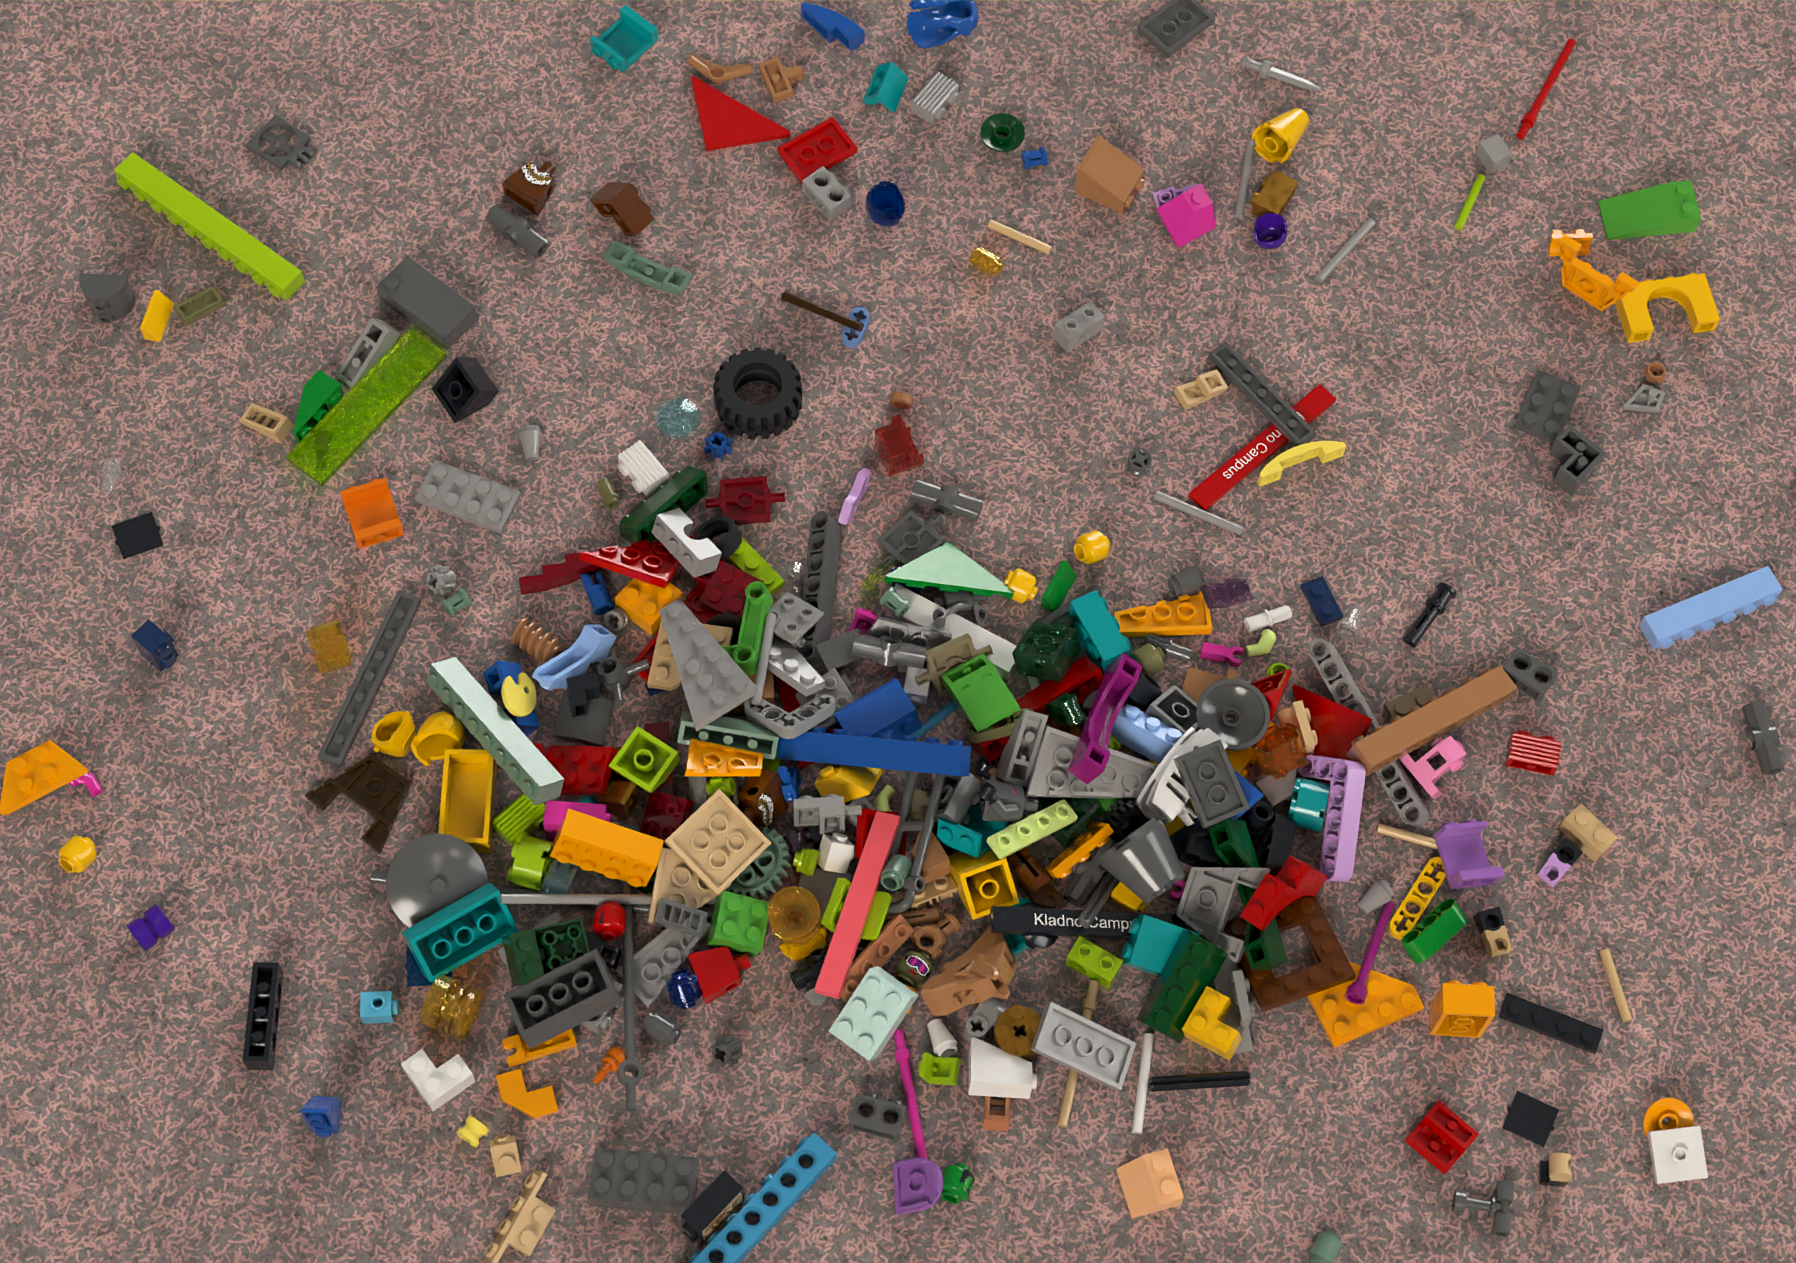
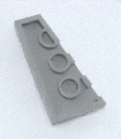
M773 633L767 669L804 696H809L824 688V679L790 642L783 641L781 637L778 638Z
M695 915L692 929H697L700 916ZM689 916L684 918L683 926L687 927ZM707 921L702 937L666 928L633 956L634 994L648 1010L668 985L669 978L677 973L688 958V954H691L710 928V924ZM621 965L616 970V973L621 977L622 980L623 965Z

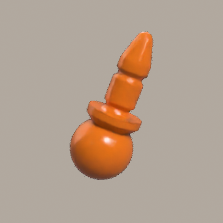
M615 1046L607 1051L606 1057L602 1059L603 1065L594 1076V1084L603 1081L610 1071L615 1072L618 1066L625 1061V1051L623 1048Z

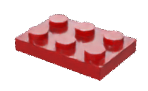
M831 117L777 148V153L802 184V180L822 166L828 170L858 153V148L836 120Z
M550 745L546 759L564 778L560 795L605 796L612 771L609 764L616 756L617 750L608 746Z

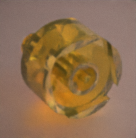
M338 619L310 627V630L305 631L312 651L317 650L316 653H313V657L319 673L324 672L326 674L353 665Z

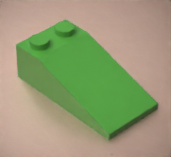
M1691 180L1669 182L1598 201L1607 240L1695 232L1701 220Z

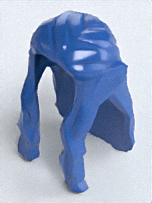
M911 0L909 5L913 10L918 8L925 10L910 12L907 15L906 27L915 45L922 49H929L933 46L945 44L959 35L969 36L979 21L978 8L973 0Z

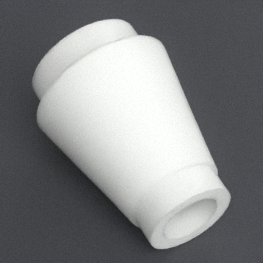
M941 1019L929 1022L927 1027L934 1054L938 1055V1057H950L957 1052V1041L942 1023Z

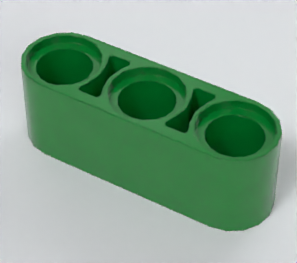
M1447 899L1412 928L1401 939V944L1415 964L1422 963L1467 924L1468 919L1455 899Z

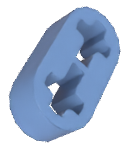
M863 307L852 309L848 316L856 320V317L863 315V319L860 320L864 324L863 330L859 332L847 326H844L842 330L841 340L843 345L848 348L859 346L868 328L870 314ZM854 330L855 338H853L852 341L848 340V336H850L852 334V331Z

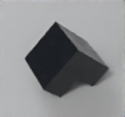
M597 673L566 678V692L572 718L587 715V700L599 698L600 686Z

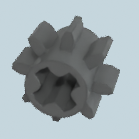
M722 1034L716 1038V1043L711 1045L713 1059L721 1064L722 1067L727 1063L730 1066L735 1065L739 1062L738 1058L744 1055L742 1043L733 1034L728 1037Z

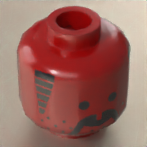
M603 902L594 911V932L607 941L615 940L616 937L623 935L626 930V910L618 902Z

